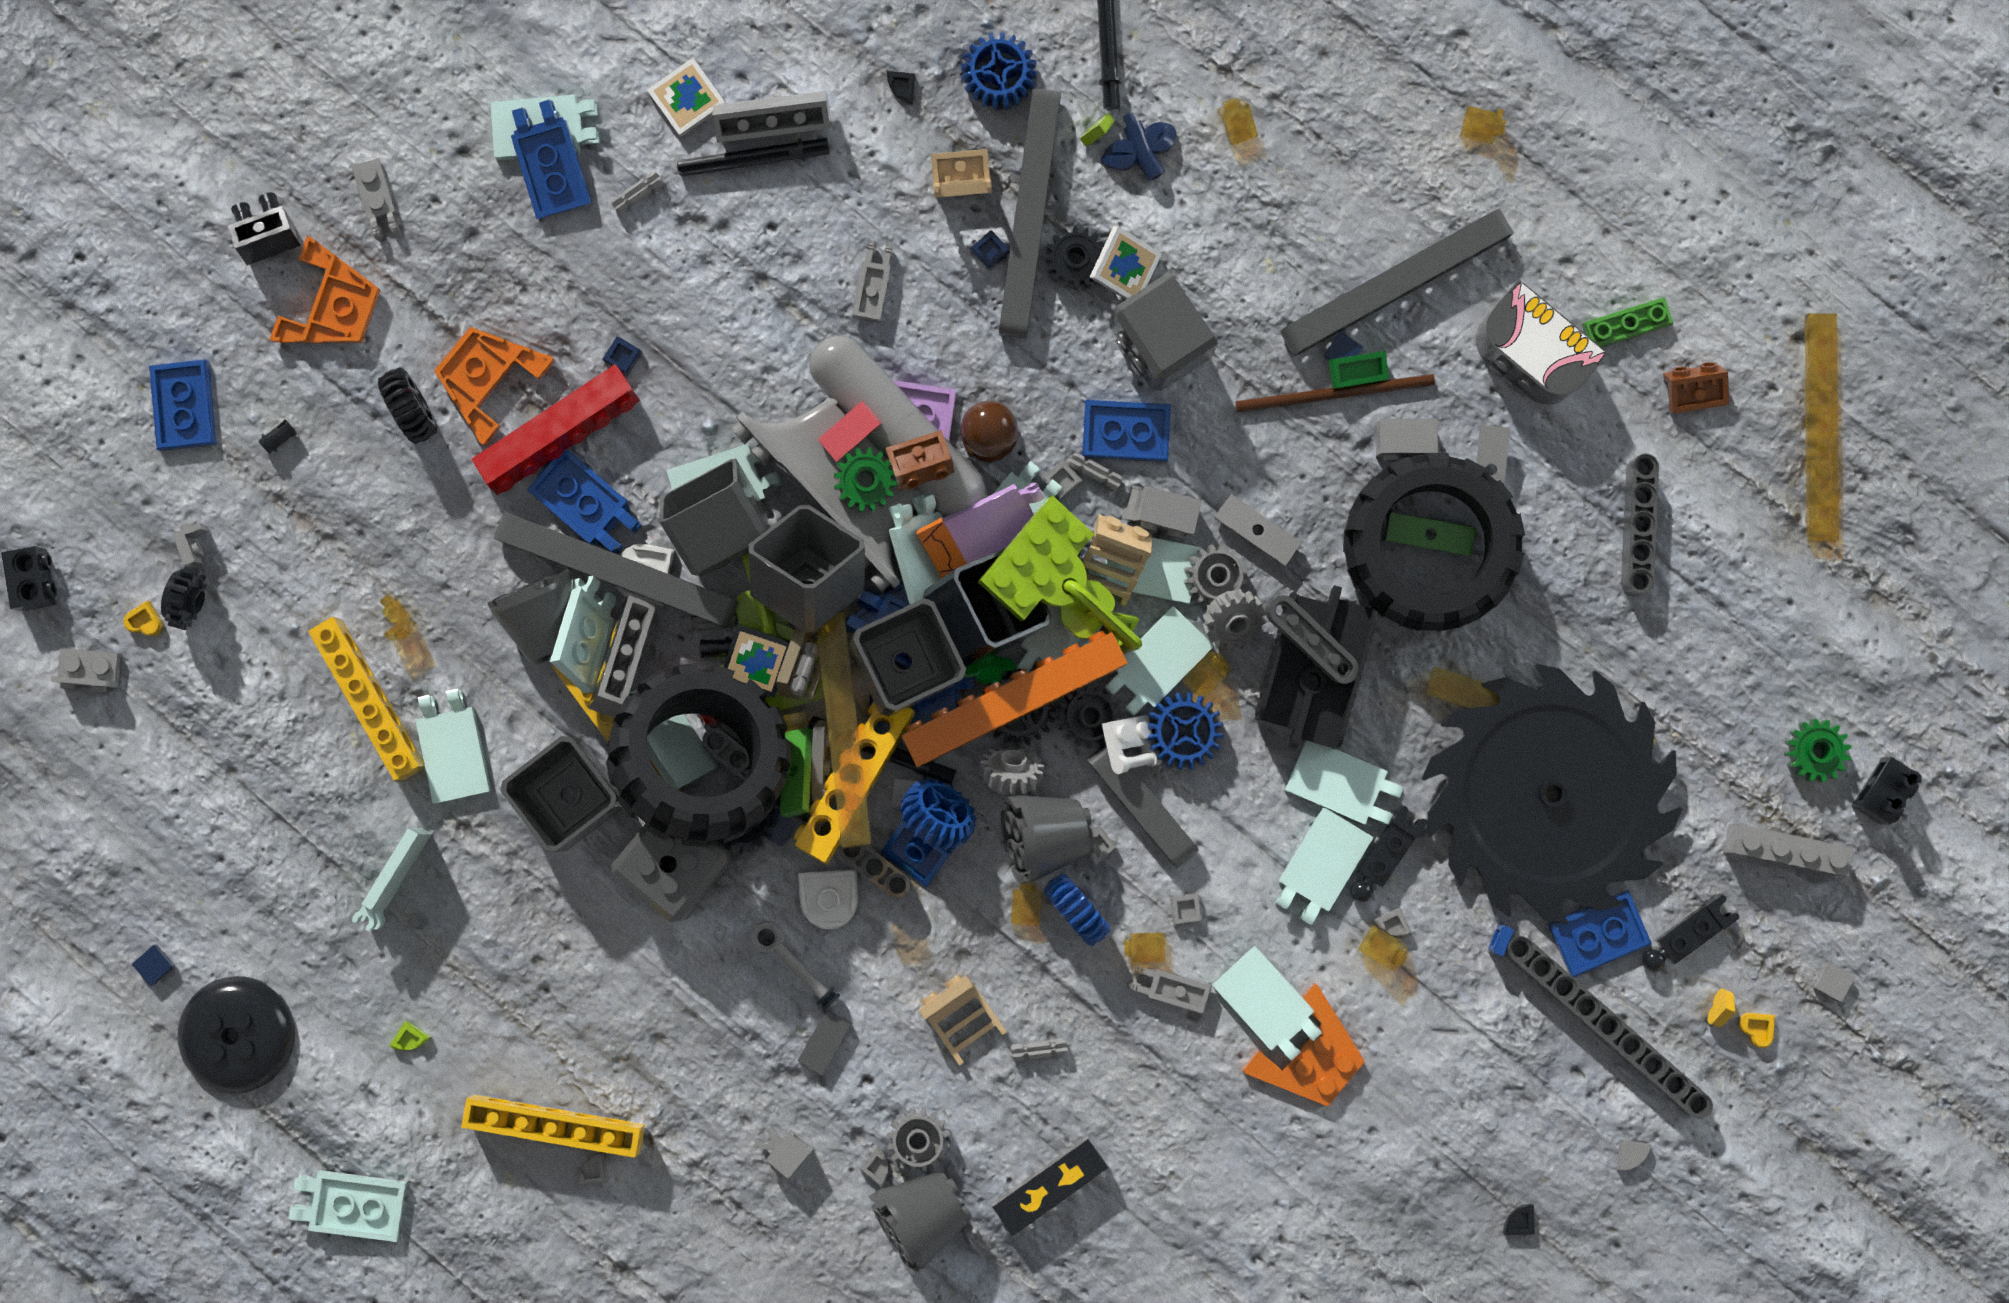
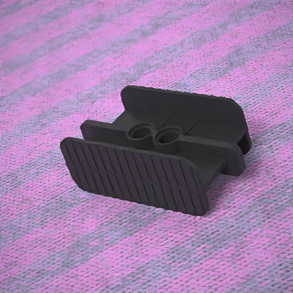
M1336 585L1331 589L1328 603L1296 595L1297 593L1295 592L1290 593L1289 597L1357 660L1359 669L1356 679L1347 684L1334 682L1278 629L1267 673L1264 677L1262 691L1259 695L1257 709L1255 710L1256 720L1293 729L1288 748L1294 750L1298 749L1300 739L1331 747L1332 749H1339L1343 744L1346 728L1349 724V717L1352 713L1351 710L1354 706V699L1357 695L1359 681L1364 669V663L1366 662V655L1372 640L1371 637L1374 633V626L1377 622L1378 608H1369L1340 600L1342 587ZM1339 664L1338 672L1342 674L1344 666ZM1306 674H1314L1318 678L1316 689H1308L1305 686L1304 677Z

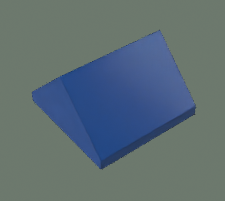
M901 821L880 853L927 887L953 851L950 848L943 851L939 846L933 849L930 843L923 844L921 838L914 837L912 830L906 829L907 823Z

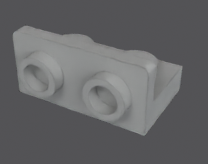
M61 648L57 676H51V682L60 683V689L78 690L79 685H88L89 691L107 693V687L118 688L122 654Z

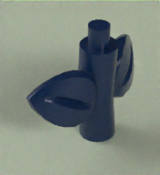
M1132 112L1124 115L1122 118L1126 127L1123 130L1127 139H1119L1112 143L1104 152L1101 159L1104 165L1120 171L1129 170L1138 163L1148 181L1160 177L1166 171L1155 154L1168 152L1173 147L1176 140L1175 127L1168 123L1156 122L1144 129L1142 121H1136Z

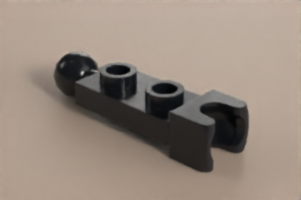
M1401 805L1397 809L1389 824L1357 870L1365 877L1363 880L1355 881L1350 888L1351 897L1356 902L1365 903L1371 899L1374 883L1383 888L1414 840L1427 823L1425 819H1417L1411 826L1406 824L1405 817L1408 813L1406 806Z
M1721 893L1712 896L1701 907L1655 940L1660 949H1651L1645 952L1642 957L1644 968L1650 972H1658L1665 966V959L1669 958L1672 964H1677L1722 931V929H1726L1736 922L1740 915L1732 912L1722 915L1720 913V906L1726 902V896Z

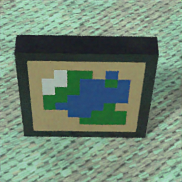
M738 623L723 667L734 670L733 678L746 684L751 679L766 691L768 696L775 698L778 690L776 681L790 640Z

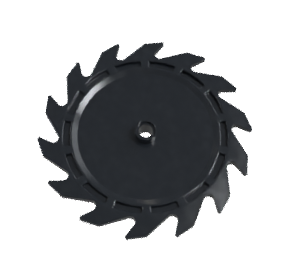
M1536 664L1535 668L1545 681L1542 689L1538 690L1506 677L1481 683L1482 687L1498 696L1496 705L1457 709L1440 724L1441 727L1460 728L1463 731V737L1430 757L1421 779L1423 781L1443 774L1447 779L1442 791L1427 812L1428 837H1432L1442 825L1446 823L1451 825L1452 836L1448 866L1459 886H1463L1468 868L1476 866L1489 903L1506 916H1511L1509 896L1517 892L1544 920L1568 924L1569 921L1558 906L1561 899L1567 898L1599 911L1621 906L1623 902L1606 892L1605 888L1608 883L1646 879L1663 865V861L1644 860L1641 857V851L1673 831L1682 812L1681 807L1665 813H1660L1657 809L1659 801L1677 775L1676 751L1671 750L1659 764H1655L1652 761L1656 722L1646 703L1640 702L1635 720L1632 722L1627 721L1614 684L1598 672H1592L1594 692L1591 695H1586L1560 668ZM1550 786H1554L1558 791L1557 798L1552 802H1549L1545 795L1546 790Z

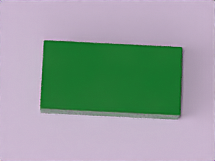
M1386 351L1328 360L1332 388L1389 379Z

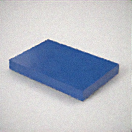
M204 359L149 366L156 449L158 451H169L217 445L209 361Z
M1085 400L1082 456L1094 459L1167 463L1171 404Z
M1629 890L1612 896L1623 902L1621 906L1601 911L1587 906L1566 915L1565 917L1569 921L1568 924L1554 921L1547 923L1567 972L1572 977H1576L1652 944Z

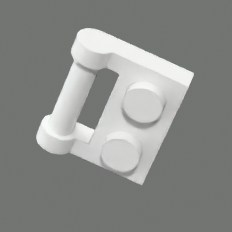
M1149 715L1102 724L1111 767L1116 774L1126 773L1131 768L1145 765L1154 767L1162 763V760L1157 759L1161 752L1159 750H1150V747L1155 744L1154 739L1147 740L1148 736L1153 734L1152 729H1148V723H1150ZM1141 746V755L1131 757L1123 755V749Z

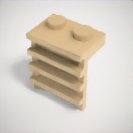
M988 149L931 154L934 198L992 193Z
M1099 514L1094 524L1093 539L1082 561L1085 570L1086 568L1126 582L1128 585L1123 587L1088 573L1087 580L1099 581L1111 594L1122 597L1120 605L1125 606L1131 597L1132 590L1136 586L1141 572L1145 568L1147 559L1151 555L1152 534L1142 527H1132L1121 523L1115 517H1105ZM1095 554L1135 570L1132 574L1094 560L1091 557Z
M959 974L945 983L947 988L937 995L933 991L921 1000L923 1005L919 1008L923 1018L929 1021L959 1066L964 1063L958 1053L963 1048L995 1026L1002 1035L1007 1032L968 974L962 978ZM976 997L982 1006L949 1030L943 1032L938 1023ZM986 1011L992 1021L954 1047L948 1038Z

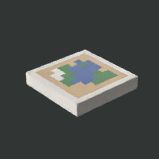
M694 58L647 89L649 95L680 138L710 118L713 114L714 105L726 104Z
M1113 226L1089 278L1126 300L1148 285L1162 253L1121 227Z

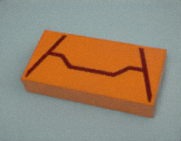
M942 517L916 530L919 540L941 578L954 569L968 564Z

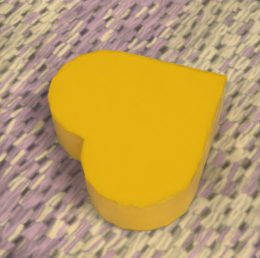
M148 600L128 612L123 619L124 627L132 633H142L146 636L155 637L164 628L162 618L152 602Z
M1723 988L1719 989L1715 994L1713 1006L1707 1018L1710 1025L1718 1028L1724 1026L1735 1013L1734 995L1731 991Z
M1745 1013L1741 1015L1738 1020V1027L1741 1032L1748 1035L1751 1044L1760 1048H1766L1771 1045L1774 1039L1775 1015Z

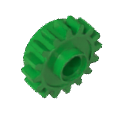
M857 448L855 450V457H852L849 453L845 454L846 464L838 462L837 467L842 472L834 473L833 475L834 479L839 480V483L834 486V490L842 491L839 500L847 499L849 501V509L857 505L859 506V512H863L864 508L869 506L871 512H874L876 509L875 504L878 503L882 507L886 505L885 496L888 498L893 497L894 493L889 488L896 487L897 482L891 480V477L895 475L893 470L888 469L890 461L886 460L883 462L881 460L883 452L880 451L874 456L872 455V448H868L866 454H862L861 450ZM862 473L869 474L873 479V485L862 487L858 483V475Z
M1811 719L1809 725L1806 722L1799 723L1800 730H1791L1792 739L1785 741V744L1789 746V750L1784 753V756L1790 757L1791 760L1788 766L1797 769L1796 776L1806 774V781L1809 782L1814 781L1816 778L1818 782H1826L1827 777L1836 779L1838 777L1836 770H1846L1842 762L1851 760V757L1845 754V750L1851 749L1852 745H1844L1843 742L1848 735H1839L1838 731L1841 726L1833 725L1830 727V720L1827 719L1822 720L1820 724L1818 719ZM1816 743L1822 749V754L1819 758L1813 753V747Z

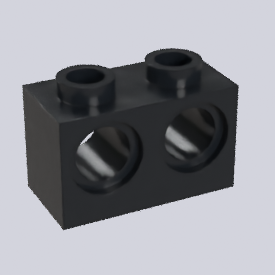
M33 546L1 552L10 609L27 611L56 605L54 597L57 596V588L51 579L50 573L53 563L47 549ZM29 558H32L33 566L27 571L25 563ZM36 585L38 593L34 599H31L30 590Z

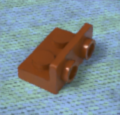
M1706 362L1702 363L1700 367L1691 369L1685 366L1675 367L1671 372L1663 373V379L1668 383L1669 411L1672 413L1729 405L1728 371L1718 365V363Z
M941 430L886 448L899 490L914 489L932 480H942L955 472L952 458Z

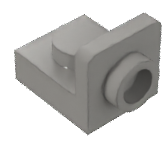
M197 522L186 523L179 527L180 531L172 533L183 565L197 568L203 565L201 556L204 553L198 540H194V538L209 533L207 526L197 524Z

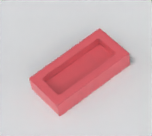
M862 401L823 434L818 441L833 459L838 462L882 423Z

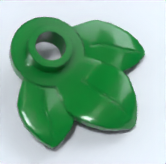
M994 654L967 666L963 678L976 677L978 682L991 685L1001 681L1002 672L1014 670L1015 663L1009 658L997 657Z

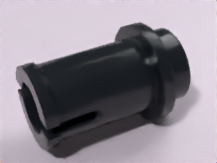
M284 419L283 422L266 435L264 433L261 434L262 438L258 442L269 454L273 451L278 452L277 448L293 435H296L297 432Z
M726 636L725 639H701L699 644L701 658L727 657L732 639H730V636Z

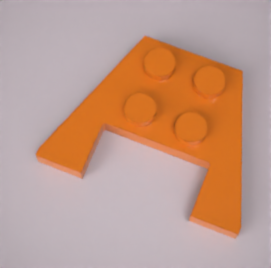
M306 236L298 260L326 270L307 324L278 316L269 340L275 343H362L381 290L312 237Z
M469 327L434 372L461 411L478 441L486 446L501 426L479 409L481 404L515 363L520 364L540 380L556 360L550 355L539 353L528 347Z
M1313 983L1302 997L1314 1009L1311 1015L1320 1022L1317 1027L1322 1031V1034L1314 1041L1308 1037L1299 1048L1301 1052L1292 1061L1289 1060L1283 1069L1279 1068L1258 1050L1242 1071L1247 1075L1329 1106L1365 1061L1321 989Z

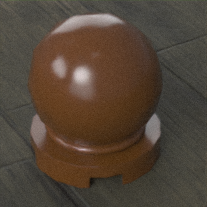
M990 400L979 402L969 408L962 418L960 430L963 446L972 457L992 463L1001 461L1011 454L1017 443L1018 425L1016 417L1007 406Z

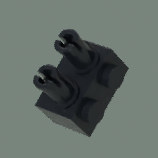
M273 192L266 193L268 201H266L264 194L259 196L258 200L263 210L260 214L252 216L250 205L246 202L239 203L240 211L237 204L231 208L236 222L228 225L234 247L246 265L301 246L291 218L282 205L279 206L277 196Z
M1882 757L1851 806L1880 825H1891L1902 816L1906 800L1915 795L1919 789L1918 783H1921L1922 777L1918 771L1910 769L1895 758Z

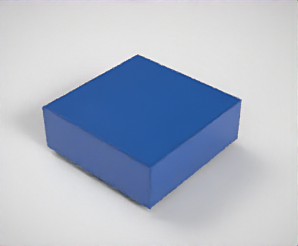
M1497 925L1488 951L1504 956L1514 929L1505 925Z

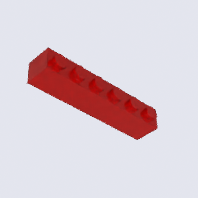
M614 364L471 460L487 486L496 495H499L502 492L509 491L514 484L526 476L536 473L538 468L547 462L559 458L566 449L583 442L588 435L597 429L606 427L611 420L620 414L630 411L641 400L624 374Z

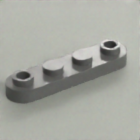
M1285 595L1274 596L1268 601L1265 609L1268 620L1331 680L1336 683L1347 684L1356 679L1359 669L1357 660L1291 597ZM1278 605H1280L1283 609V612L1280 616L1276 613V607ZM1339 664L1344 666L1342 674L1338 672Z

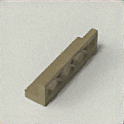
M845 608L815 632L807 633L795 627L776 681L779 696L813 703ZM824 629L828 636L826 640L817 644L819 650L823 649L822 654L819 652V662L814 666L812 672L814 677L812 678L811 676L809 682L811 685L809 691L801 697L792 695L789 686L791 680L795 678L793 674L800 655H803L801 653L803 646L806 642L814 643L811 638L812 634Z

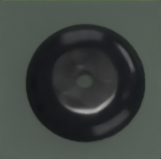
M246 976L221 978L202 987L185 1006L178 1025V1047L187 1069L205 1086L225 1093L249 1092L272 1081L288 1062L295 1041L293 1016L284 998L267 986V983ZM231 1028L236 1029L239 1036L236 1043L227 1037Z

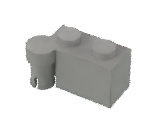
M1132 486L1128 507L1124 508L1122 520L1140 524V527L1150 532H1157V529L1168 531L1167 536L1175 539L1184 540V536L1194 535L1202 501L1150 486L1144 487L1143 490L1141 489L1142 487Z

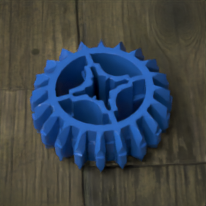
M1003 32L1000 33V39H995L994 34L990 33L989 41L987 42L980 36L978 38L979 47L971 44L969 46L971 53H964L963 59L967 62L961 64V71L965 73L961 76V80L964 83H968L965 86V91L967 93L974 92L972 95L974 102L982 97L983 107L992 102L993 110L998 109V103H1003L1004 109H1009V101L1011 100L1013 104L1018 106L1020 104L1018 95L1026 99L1028 97L1026 89H1033L1034 82L1032 80L1037 78V72L1032 70L1037 65L1036 60L1030 59L1033 56L1032 50L1024 51L1026 47L1024 41L1016 45V36L1014 35L1010 37L1009 41L1005 40V33ZM1000 52L1010 54L1017 60V62H1015L1014 59H1004L1001 56ZM991 54V62L982 66V69L976 70L978 63L985 56ZM996 61L998 62V67H1001L1003 71L1002 82L999 75H996ZM1022 72L1019 81L1007 89V80L1015 77L1016 73ZM983 80L984 83L991 82L995 84L998 91L985 87L980 81Z
M1180 692L1175 694V703L1172 702L1169 696L1165 697L1166 708L1160 703H1157L1155 706L1161 712L1160 715L1153 712L1149 714V717L1156 720V723H1148V729L1154 730V734H1150L1147 740L1156 739L1157 744L1150 747V750L1155 751L1160 748L1162 752L1157 756V759L1162 760L1167 755L1169 759L1166 762V766L1171 767L1174 760H1177L1178 770L1183 769L1185 761L1188 763L1189 770H1193L1195 767L1193 760L1196 759L1200 766H1204L1205 760L1202 756L1205 754L1209 759H1213L1215 756L1209 749L1212 747L1215 750H1220L1221 745L1215 743L1214 739L1224 738V734L1215 733V728L1224 726L1223 722L1214 723L1213 721L1214 718L1220 715L1219 711L1210 715L1208 710L1212 708L1213 703L1209 702L1205 707L1201 706L1204 699L1201 695L1197 698L1196 702H1192L1193 694L1191 692L1187 693L1186 701H1182ZM1186 707L1196 710L1197 713L1191 719L1185 721L1175 716L1171 711L1176 708ZM1164 718L1174 730L1173 737L1167 744L1164 743L1161 735ZM1203 718L1208 726V738L1205 744L1196 733V727ZM1195 720V723L1191 726L1192 730L1189 731L1192 732V738L1185 736L1175 742L1180 731L1177 730L1178 725L1184 727ZM1181 742H1188L1199 751L1192 755H1180L1172 750Z
M923 778L920 782H915L902 797L899 811L903 814L901 820L907 823L906 829L912 830L914 837L921 838L923 844L930 843L933 849L939 846L945 851L948 848L955 850L957 847H961L968 841L976 827L977 817L974 815L975 808L969 806L970 800L962 796V791L957 792L953 785L947 786L943 780L938 783L934 778H931L929 781Z
M1061 873L1059 876L1054 877L1044 888V894L1087 945L1094 946L1097 942L1100 943L1110 932L1108 923L1066 874Z

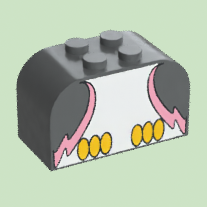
M1520 279L1481 322L1476 332L1477 350L1481 357L1490 364V370L1498 377L1502 378L1504 376L1512 383L1511 387L1522 396L1527 395L1535 402L1541 404H1556L1566 399L1585 383L1609 354Z

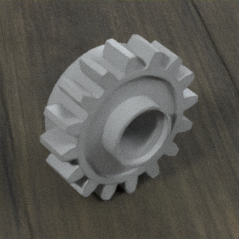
M1214 544L1207 546V553L1201 548L1197 550L1199 558L1192 556L1188 559L1193 566L1184 569L1185 572L1190 574V578L1185 579L1184 583L1192 584V588L1188 593L1198 594L1196 602L1199 603L1206 599V606H1208L1217 596L1226 591H1237V589H1241V585L1248 584V581L1243 579V574L1248 572V569L1241 566V563L1244 561L1243 557L1237 559L1234 556L1236 553L1235 549L1227 552L1226 546L1222 544L1216 550ZM1213 568L1218 569L1222 574L1219 584L1211 579Z
M1241 589L1226 591L1217 596L1207 606L1206 614H1203L1205 623L1202 624V627L1211 643L1215 642L1217 647L1221 648L1225 644L1227 649H1231L1233 644L1237 643L1240 648L1245 639L1249 642L1253 641L1251 637L1253 633H1261L1258 625L1265 624L1266 621L1262 616L1266 615V612L1258 597L1253 596L1251 591L1248 590L1246 593L1242 592Z
M998 745L997 751L990 748L988 749V754L982 755L979 774L982 775V781L986 782L988 787L998 794L1005 796L1025 795L1035 791L1036 785H1041L1044 765L1041 764L1042 759L1040 757L1034 758L1035 752H1024V747H1020L1017 750L1014 749L1013 745H1009L1008 749Z
M911 1107L909 1116H906L903 1112L899 1113L900 1123L894 1120L891 1122V1126L896 1130L887 1132V1137L893 1139V1142L887 1144V1149H894L895 1153L891 1158L892 1160L898 1158L901 1160L900 1168L903 1169L906 1165H910L911 1172L913 1173L917 1167H921L923 1172H927L929 1164L935 1168L938 1166V1157L946 1158V1153L942 1150V1147L950 1148V1142L944 1140L945 1137L950 1135V1130H942L946 1121L942 1119L937 1122L935 1120L936 1111L932 1112L929 1116L926 1114V1107H922L920 1113H916L914 1107ZM914 1133H922L925 1135L927 1143L922 1147H916L912 1144L910 1137Z

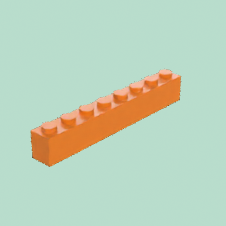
M1104 630L1088 638L1090 643L1079 647L1078 643L1062 650L1064 656L1053 660L1052 656L1047 657L1036 663L1037 669L1027 673L1026 669H1023L1011 675L1012 681L1003 686L1000 685V682L994 683L983 689L984 695L976 699L973 695H970L958 701L959 707L950 712L946 707L931 715L933 720L923 725L919 720L905 727L907 733L901 736L916 767L935 760L1126 666L1128 663L1113 632L1106 635Z

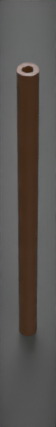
M1434 374L1341 388H1327L1235 401L1236 412L1432 386L1435 385Z

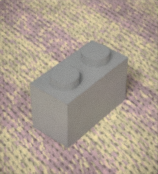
M1379 419L1376 422V457H1384V462H1397L1401 460V457L1423 456L1426 453H1438L1437 419Z

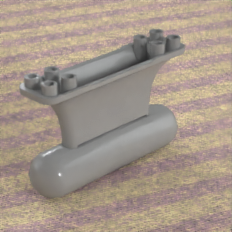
M836 335L820 342L813 350L809 361L810 374L814 381L829 396L825 401L797 418L780 423L759 422L741 412L736 416L739 423L732 430L744 445L753 437L759 444L751 451L764 466L773 458L780 467H783L830 519L864 540L865 569L871 564L878 572L870 581L883 593L889 586L895 589L900 584L892 565L893 544L889 529L894 528L895 523L888 507L895 504H901L902 506L911 504L913 511L915 507L912 497L924 494V496L934 494L936 502L934 511H938L944 518L950 514L963 511L984 499L986 488L981 476L944 437L955 471L953 474L948 475L942 480H932L923 483L914 489L899 490L898 485L889 488L894 493L893 497L888 498L885 496L886 505L882 507L878 503L875 504L876 509L874 512H871L869 506L865 507L863 512H859V506L857 505L849 509V501L847 499L839 500L842 491L834 490V486L839 483V480L834 479L833 475L834 473L842 472L837 467L838 462L846 464L847 461L843 457L840 461L836 462L818 439L860 402L863 401L882 424L849 452L852 457H855V450L857 448L861 450L862 454H866L868 448H872V455L874 456L880 451L883 452L881 460L885 462L889 460L886 452L887 447L939 430L858 342L848 336ZM862 473L858 475L857 480L862 487L873 485V479L869 474ZM895 476L891 477V480L896 481Z

